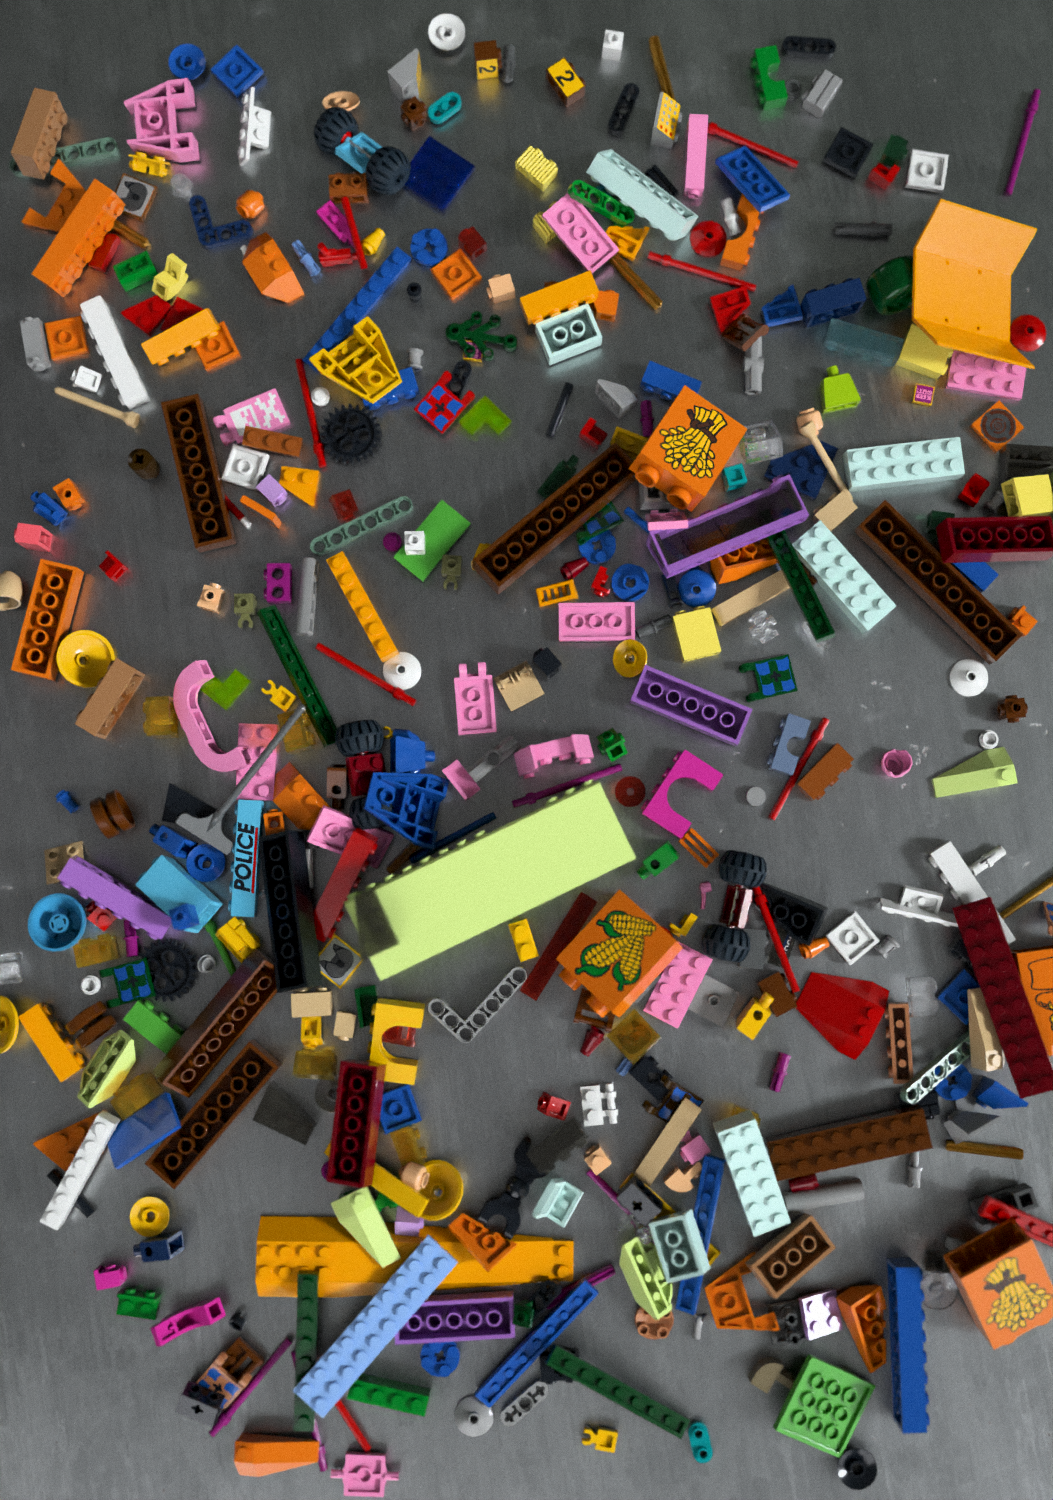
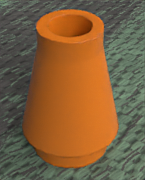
M825 936L816 938L810 946L803 943L800 944L799 951L804 959H812L822 950L829 947V942Z

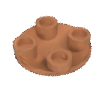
M639 1306L635 1313L634 1321L636 1329L641 1336L653 1340L664 1339L669 1335L673 1327L674 1316L671 1310L660 1319L655 1320Z

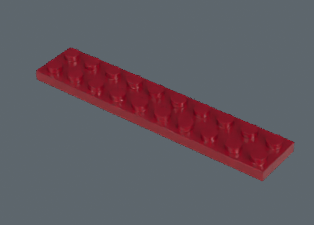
M992 897L952 908L1020 1099L1053 1091V1065Z

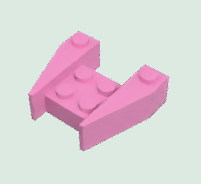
M188 78L168 80L124 101V105L130 114H135L137 139L127 140V144L134 153L137 151L146 153L147 156L153 157L154 155L177 162L199 160L198 141L193 133L177 134L175 109L195 107L194 89Z
M573 734L569 737L529 745L515 752L514 758L519 777L523 776L524 779L535 777L534 773H538L537 763H540L541 766L552 763L553 759L559 758V761L571 759V755H573L575 763L579 762L580 765L591 763L590 759H593L594 755L589 735Z

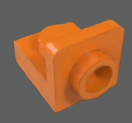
M1024 605L1019 608H1013L1008 614L1010 616L1008 621L1023 634V637L1038 622L1025 611L1027 607Z

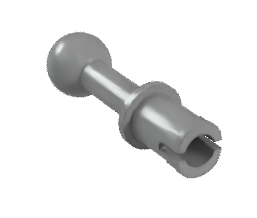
M919 1151L911 1153L910 1167H906L908 1169L907 1187L913 1188V1182H915L914 1188H920L922 1168H918Z

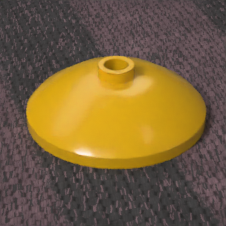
M89 630L76 631L66 636L59 644L56 653V663L61 675L71 684L84 688L97 686L100 678L105 677L108 672L107 667L110 662L115 661L113 648L107 639ZM81 657L85 659V664L80 663Z
M0 995V1054L10 1049L17 1037L19 1018L13 1003L7 997Z
M431 1160L422 1164L429 1173V1179L425 1188H421L418 1192L430 1200L420 1217L429 1221H437L446 1218L458 1207L463 1195V1181L459 1171L452 1164L443 1160ZM442 1190V1194L438 1196V1192Z

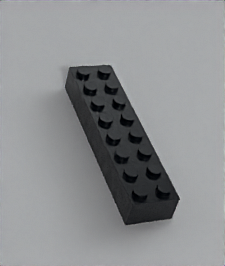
M287 830L258 838L277 993L296 992L321 987L323 984L303 831Z

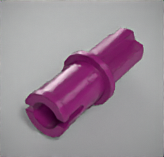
M644 400L640 403V422H642L643 437L649 438L653 432V421H655V418L652 415V402Z
M124 919L125 937L123 940H125L126 957L139 956L137 943L139 936H137L136 928L129 924V920Z
M779 1052L775 1069H772L774 1073L769 1086L770 1090L775 1092L781 1091L784 1077L788 1074L786 1071L791 1058L790 1055Z

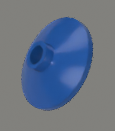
M182 44L173 49L169 56L168 64L174 76L179 79L188 78V80H192L202 74L205 69L206 59L199 47L193 44Z
M695 569L688 571L682 576L678 584V590L682 601L688 606H705L715 596L716 583L708 572ZM699 586L700 592H694L693 588Z
M210 844L196 846L191 850L186 860L189 874L200 882H210L217 879L223 873L226 864L223 852ZM206 861L210 862V866L207 868L203 866Z

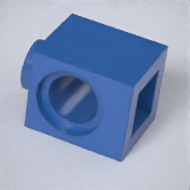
M184 904L168 910L173 929L182 931L200 924L195 905Z

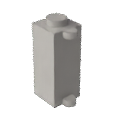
M25 317L24 320L20 321L26 362L32 370L43 371L51 367L45 326L38 317Z

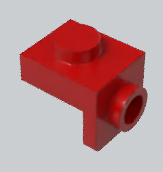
M974 473L964 485L958 498L974 508L983 492L989 487L990 482Z
M95 900L90 901L85 908L86 918L105 931L117 917L107 907L102 909L95 905Z

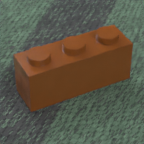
M245 426L242 441L243 447L299 459L303 444V438L249 426Z
M836 743L795 783V786L810 801L819 800L826 793L824 789L828 785L832 787L839 780L837 776L841 772L846 773L852 767L851 762L854 758Z

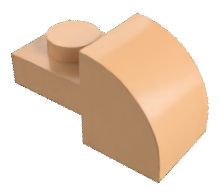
M700 1161L693 1165L690 1163L683 1171L676 1166L663 1178V1181L670 1189L676 1192H687L695 1187L691 1179H696L701 1175L703 1165Z

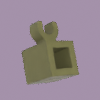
M443 555L441 574L442 578H447L443 583L444 590H447L448 583H453L454 590L457 591L458 583L455 579H461L462 556Z
M253 593L234 594V613L241 617L238 620L239 628H243L244 621H248L249 628H253L254 623L250 616H257V597Z

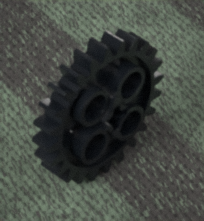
M349 403L347 409L342 404L340 411L335 407V414L329 412L330 419L324 418V422L327 425H321V429L325 431L320 433V436L325 438L321 443L327 445L324 448L325 451H330L329 456L331 458L336 455V462L342 459L344 465L348 460L352 466L354 460H357L359 464H361L362 458L368 461L367 455L374 456L372 450H379L376 443H381V439L378 438L382 436V432L378 431L381 426L380 424H375L378 421L377 417L372 418L373 412L367 413L366 407L360 410L359 404L352 408L351 403ZM352 419H359L356 425L350 424ZM337 428L343 429L339 435L334 434ZM352 432L354 436L351 437L348 433ZM363 434L369 435L365 441L359 439ZM346 444L353 445L352 449L348 451L343 448Z
M166 938L165 943L162 939H158V945L155 942H151V948L145 946L144 950L146 953L141 952L139 956L142 959H147L156 995L155 1001H158L161 996L163 1002L168 1000V996L171 1001L175 1000V995L178 998H182V992L185 994L189 993L187 986L194 987L191 980H197V977L193 975V973L198 972V969L194 968L197 961H192V958L196 955L188 954L191 948L183 949L185 946L184 942L178 946L177 939H174L172 944L170 938ZM169 951L173 952L175 956L172 962L167 959ZM151 961L157 963L156 971L150 969ZM169 966L170 970H168V973H164L165 967ZM177 969H181L183 971L184 975L182 979L176 977ZM160 978L165 979V988L159 986L158 981Z

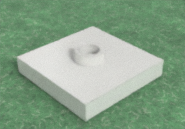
M912 149L905 188L942 193L944 191L949 155Z
M233 444L221 479L258 491L256 486L262 480L270 456Z
M856 911L850 913L825 934V937L848 965H852L880 942Z

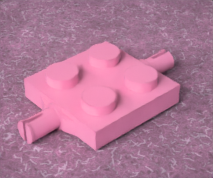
M346 1452L344 1468L331 1469L330 1478H342L344 1496L384 1497L386 1481H398L399 1471H387L386 1453Z

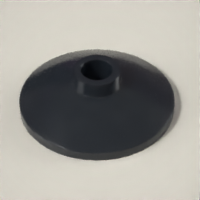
M849 1449L839 1458L837 1464L838 1476L848 1488L854 1490L865 1489L874 1482L877 1476L876 1461L865 1449ZM855 1463L859 1464L857 1469L852 1468Z

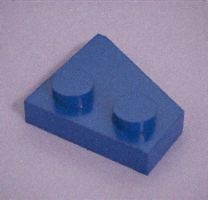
M790 285L787 291L777 295L772 302H768L761 308L764 324L768 325V327L802 320L803 314L794 285Z

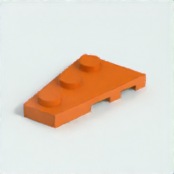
M464 1213L459 1215L447 1228L487 1272L492 1270L517 1246V1243L501 1237V1234L490 1231L483 1224Z

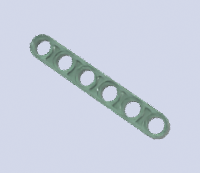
M105 137L56 148L55 155L60 156V160L66 167L114 157L119 152V146L113 138ZM107 144H114L113 150H105V146ZM89 148H96V152L93 155L87 154ZM71 152H78V156L75 159L69 158ZM13 158L9 163L11 171L18 177L25 176L21 171L15 170L17 163ZM50 162V170H49V171L52 170V168L54 167L55 163Z
M402 496L314 538L310 543V549L316 556H323L409 514L413 508L410 498ZM401 501H407L409 503V508L407 510H401L399 508V503ZM385 509L392 511V516L388 519L382 517V512ZM369 517L375 519V524L372 527L365 525V520ZM353 525L357 526V534L350 535L348 528ZM332 535H341V541L339 543H332ZM317 542L324 544V549L320 552L314 550V545Z
M969 1029L901 1088L900 1097L903 1101L911 1104L917 1103L971 1056ZM966 1042L967 1049L963 1052L962 1044ZM950 1054H953L954 1056L952 1063H949L948 1057ZM939 1065L940 1073L936 1075L935 1068ZM926 1077L927 1083L922 1087L921 1081ZM910 1089H912L913 1096L912 1098L908 1099L907 1093Z

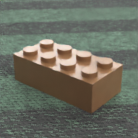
M38 88L33 89L11 150L15 162L25 176L44 180L46 173L50 170V162L52 157L55 156L57 142L61 139L63 125L67 122V114L56 92Z
M118 658L110 662L105 677L100 678L97 683L98 688L94 694H90L86 701V707L76 716L77 721L75 724L102 739H106L145 677L144 673Z
M803 1213L746 1261L745 1264L767 1294L777 1299L836 1247L814 1217Z

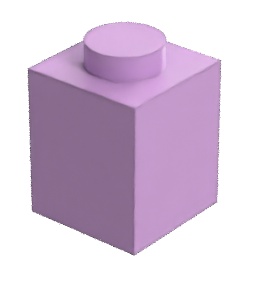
M270 474L256 486L257 490L274 507L281 505L287 498L288 493Z
M398 1206L395 1220V1235L418 1237L419 1229L424 1227V1219L421 1217L417 1218L401 1206Z

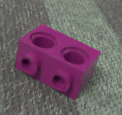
M267 563V569H264V580H267V588H264V599H267L269 604H293L292 565L290 563ZM276 571H282L280 578L275 579L273 577ZM281 589L282 595L277 598L274 597V591Z

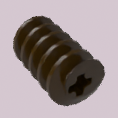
M142 448L135 449L129 454L127 458L128 465L140 478L145 480L154 479L159 475L160 465L147 450Z

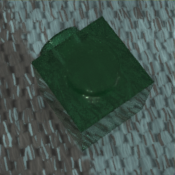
M891 134L879 163L891 168L894 164L898 166L900 160H905L909 151L906 149L909 141L899 135Z
M932 510L927 515L925 533L934 534L938 538L936 527L946 518H955V514Z

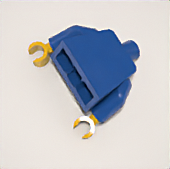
M387 726L383 727L384 730H389V734L387 736L383 735V737L390 739V773L419 774L421 769H425V762H434V750H425V742L420 741L416 734L410 730H392Z

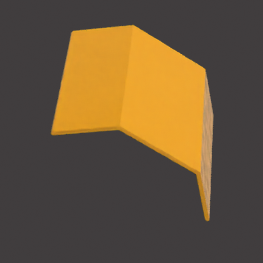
M939 199L913 248L912 321L935 345L1035 369V366L1010 343L1011 275L1037 232V228Z

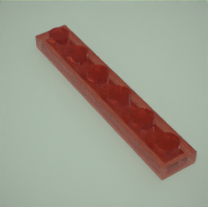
M580 892L521 987L520 991L537 1001L560 964L556 958L577 936L597 904L596 900Z

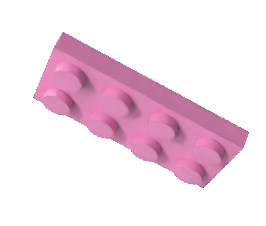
M568 193L541 216L586 271L591 270L592 274L619 251L618 247L581 203L572 199Z
M954 350L949 362L946 389L1020 401L1023 394L1026 368Z
M635 602L558 603L559 642L635 640Z
M239 723L238 747L248 746L254 761H256L277 734L278 725ZM277 747L236 800L273 801ZM251 766L236 770V786Z
M323 805L307 837V842L342 855L356 828L353 826L349 815ZM382 828L367 829L364 831L378 837L376 844L379 846L375 854H370L367 860L370 862L369 866L378 869L394 834Z
M679 941L677 942L683 949L664 968L643 1008V1011L677 1029L713 960Z

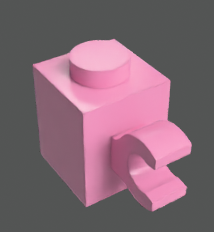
M689 1130L681 1140L683 1143L679 1145L682 1150L679 1154L685 1162L690 1161L692 1165L711 1152L700 1134L697 1132L691 1137Z

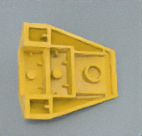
M368 316L353 326V335L331 351L327 352L323 348L309 358V361L322 375L372 404L402 383L381 330Z

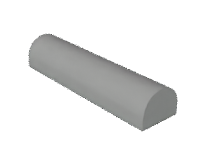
M302 558L295 632L297 635H313L319 562L315 558Z
M859 1178L819 1185L815 1187V1190L794 1192L790 1190L782 1192L788 1213L865 1198L863 1185Z

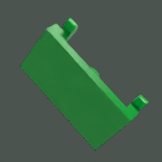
M147 251L113 266L118 280L126 292L154 280V276L158 275Z

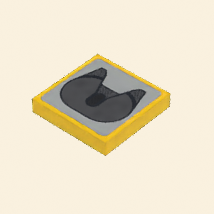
M334 934L333 938L330 939L319 953L321 974L341 989L364 961L365 957Z

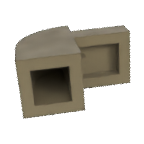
M776 1357L760 1359L747 1376L751 1384L767 1394L775 1380L789 1389L792 1388L795 1382L794 1375L789 1370L783 1368V1363Z

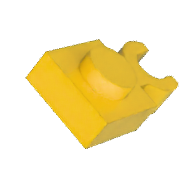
M268 680L267 682L271 684V689L267 691L262 688L261 691L266 695H272L270 701L286 712L297 697L282 685L277 689L275 683Z
M598 1426L597 1432H594L592 1428L584 1427V1433L590 1434V1437L587 1439L582 1438V1444L590 1445L595 1443L596 1450L615 1453L618 1430Z

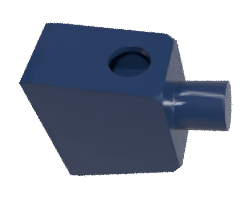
M182 1230L147 1237L140 1244L133 1246L134 1256H141L144 1263L171 1260L185 1250Z

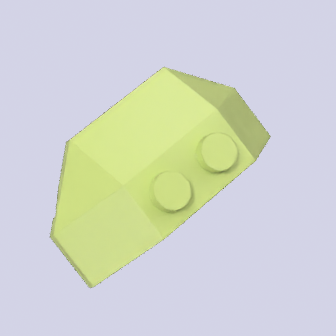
M118 1030L116 1033L103 1039L82 1073L80 1091L77 1098L88 1108H92L115 1095L136 1062L134 1040L123 1030Z
M635 1236L622 1245L619 1265L635 1301L655 1320H658L672 1310L673 1282L667 1283L655 1244L640 1236Z

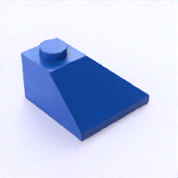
M983 1076L972 1093V1096L976 1098L975 1102L983 1108L988 1106L992 1109L1027 1107L1029 1105L1028 1102L1020 1099L1019 1096L986 1076Z

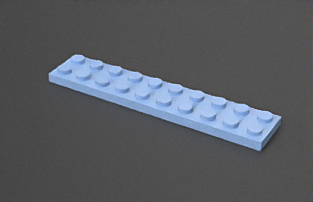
M428 1234L294 1387L293 1391L323 1418L450 1273L458 1261Z

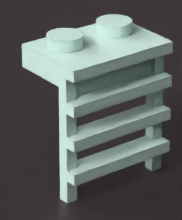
M562 1177L557 1179L551 1178L532 1215L536 1219L548 1217L561 1227H565L584 1192Z

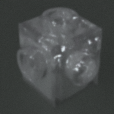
M765 610L763 612H756L748 620L751 624L748 627L753 637L757 636L762 644L779 635L774 626L777 624L772 614L768 615Z

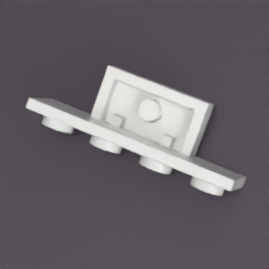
M253 87L244 93L242 97L244 109L240 117L242 122V129L239 133L241 146L238 150L240 166H243L249 160L250 145L266 150L269 143L271 111L253 106L255 92Z
M904 885L899 902L880 898L879 900L881 910L887 913H898L908 918H920L925 922L933 921L947 927H958L954 914L939 911L944 898L942 893Z

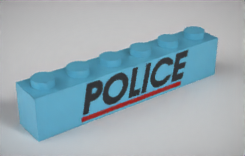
M238 799V804H235L237 823H234L233 833L236 834V842H233L232 853L235 854L234 861L231 862L233 881H230L229 891L232 892V900H229L228 911L231 912V916L257 917L261 868L258 838L263 837L265 801Z

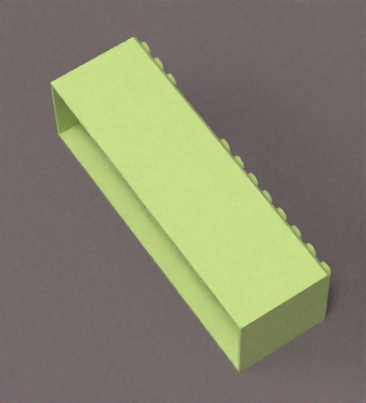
M591 779L583 783L577 791L575 788L564 792L565 795L560 799L555 796L547 800L544 808L541 807L493 830L491 833H486L484 830L474 835L475 839L470 842L465 839L457 843L456 849L446 848L438 852L439 857L425 858L419 861L421 865L418 867L417 865H411L402 869L403 874L401 875L392 874L383 879L384 883L375 882L365 887L366 891H356L348 895V900L344 901L345 906L380 981L636 859L599 780L594 782Z

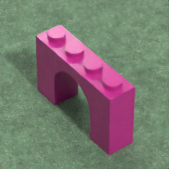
M685 749L682 753L677 752L672 760L675 762L672 768L668 767L662 775L664 778L661 785L659 783L655 785L651 792L654 794L651 800L646 799L641 807L643 810L641 814L679 840L682 839L692 823L673 811L669 806L667 792L670 785L677 779L688 778L712 792L723 776L722 773Z

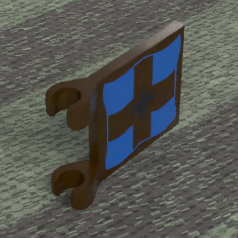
M663 1075L660 1081L669 1089L657 1107L648 1100H645L641 1106L645 1108L647 1113L668 1123L685 1098L698 1107L701 1106L704 1099L676 1083L668 1076Z

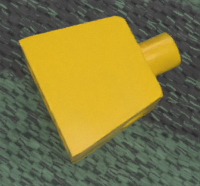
M764 992L760 999L754 996L736 1018V1028L753 1040L771 1015L769 1006L774 998L767 992Z

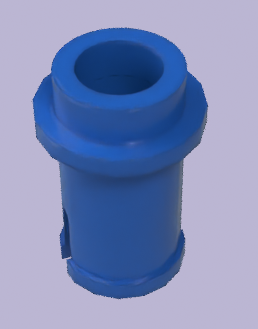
M62 790L55 796L57 802H60L70 814H73L80 808V805L69 795V791Z

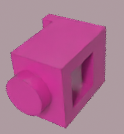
M109 1264L104 1266L103 1269V1265L98 1266L94 1270L97 1291L121 1286L127 1278L126 1267Z

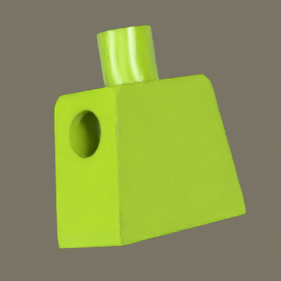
M837 366L828 367L826 369L828 377L824 378L820 383L822 414L857 406L861 398L850 374L839 375Z

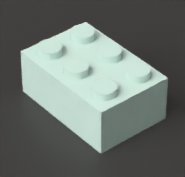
M588 303L535 324V332L549 366L602 344V335Z
M692 1209L657 1217L649 1223L667 1283L704 1275L710 1269Z

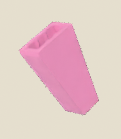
M689 114L685 132L683 196H688L692 199L702 197L704 190L708 115Z

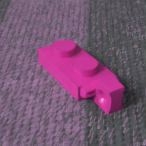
M329 200L316 211V214L343 243L348 242L355 249L346 217Z

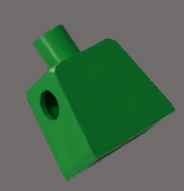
M667 840L643 860L644 865L637 870V873L643 880L651 874L656 877L675 862L680 854ZM658 860L660 864L654 866L652 861Z

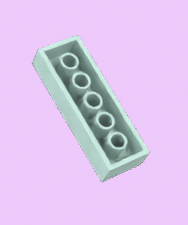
M612 149L598 152L587 170V173L591 175L590 178L594 182L605 186V190L608 193L618 196L622 204L631 206L635 209L634 212L638 216L645 217L650 221L649 224L652 227L662 230L664 236L670 240H678L686 236L699 217Z
M960 437L848 449L842 455L846 487L849 492L959 480L965 474Z
M821 520L792 544L800 562L811 572L810 575L817 579V583L862 634L866 633L896 607L895 603Z
M750 1109L714 1122L715 1132L753 1236L756 1237L790 1224L791 1221L756 1119Z

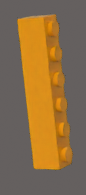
M341 551L326 559L381 661L385 662L398 655L397 648L344 552Z

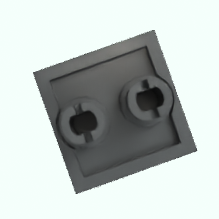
M799 1299L766 1305L767 1313L774 1311L780 1329L779 1331H770L774 1347L790 1344L792 1346H799L802 1342L813 1341V1339L805 1338Z

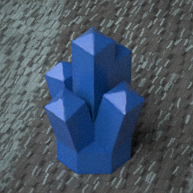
M35 491L31 493L30 499L36 503L33 505L35 513L47 519L54 526L59 525L66 518L68 512L62 508L57 499H51L44 492L38 493Z

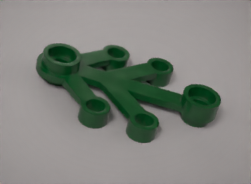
M474 311L468 320L461 324H449L445 330L446 337L452 342H458L467 358L475 356V347L468 345L464 338L471 339L485 361L493 360L494 351L491 348H487L483 341L501 344L504 350L512 352L517 348V338L512 334L505 337L486 334L492 328L500 326L501 318L496 314L491 315L489 321L482 326L469 331L467 330L468 328L482 322V314L479 311ZM496 319L498 322L493 323L492 320ZM467 350H472L473 352H472V353H467L466 351H467Z

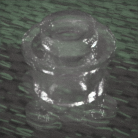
M184 174L174 175L171 179L174 196L190 198V191L193 187L192 181Z

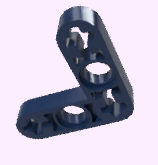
M201 195L191 197L189 206L198 239L203 248L214 249L247 240L252 236L253 229L246 220L213 227L208 205L204 197ZM197 202L201 203L200 207L202 212L200 213L196 207ZM202 218L208 220L205 226H199L198 222ZM245 226L246 232L242 233V227ZM232 229L236 230L237 236H235ZM223 231H230L231 235L229 238L223 239L221 233ZM216 233H217V236H218V238H219L218 241L216 240V237H215V234H216ZM207 236L210 237L209 243L205 241Z

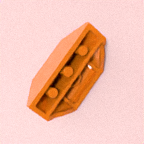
M264 232L250 240L242 264L260 293L288 304L303 296L304 292L292 268L274 239L267 232Z
M291 762L275 774L273 802L298 829L311 830L322 806L332 807Z

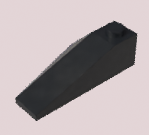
M763 882L760 885L762 894L766 896V904L773 922L784 929L791 938L810 946L824 921L828 907ZM753 892V893H752V896H753L752 903L756 905L755 900H754L755 895H754V892Z

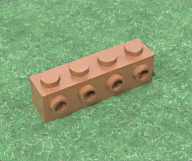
M888 1002V1007L885 1010V1019H889L890 1027H886V1038H890L891 1046H887V1056L892 1058V1066H888L889 1078H893V1084H906L913 1078L908 1002Z

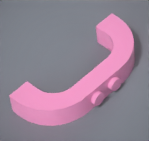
M196 660L180 673L173 692L174 708L180 721V726L187 735L188 743L199 760L213 770L229 772L247 768L255 762L248 746L236 747L229 752L221 750L216 744L198 706V692L204 683L214 678V675L207 660Z

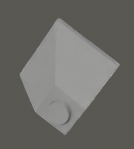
M597 380L595 394L620 420L637 406L638 396L632 389L606 380Z
M956 1111L947 1116L949 1120L943 1124L957 1145L1002 1120V1118L998 1115L970 1111L959 1114Z

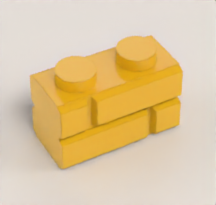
M233 917L215 935L238 961L243 963L254 948L259 949L261 945L259 943L260 939L255 933H250L246 929L247 925L242 919Z
M527 918L508 924L520 962L539 956Z

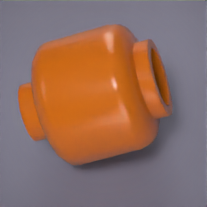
M246 190L236 200V209L243 218L253 219L264 209L263 197L257 191Z

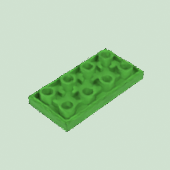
M441 500L416 529V531H424L426 555H406L404 544L393 558L423 582L442 560L443 555L450 551L471 526V523Z

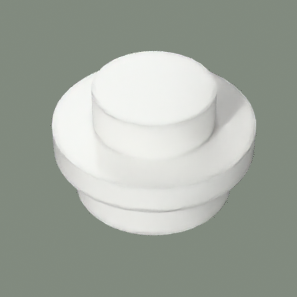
M317 387L312 391L311 399L315 405L324 406L330 400V393L324 387Z
M992 730L983 731L979 736V743L985 749H992L998 744V735Z
M94 975L86 976L81 981V989L87 995H93L100 990L101 982Z

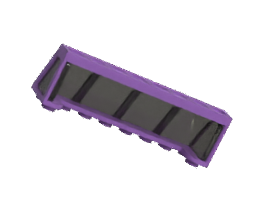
M790 474L784 477L783 475L772 479L773 482L769 485V488L762 490V488L757 489L748 497L740 496L731 504L723 503L714 511L707 510L697 518H687L688 528L650 530L646 546L666 579L806 521L809 514Z

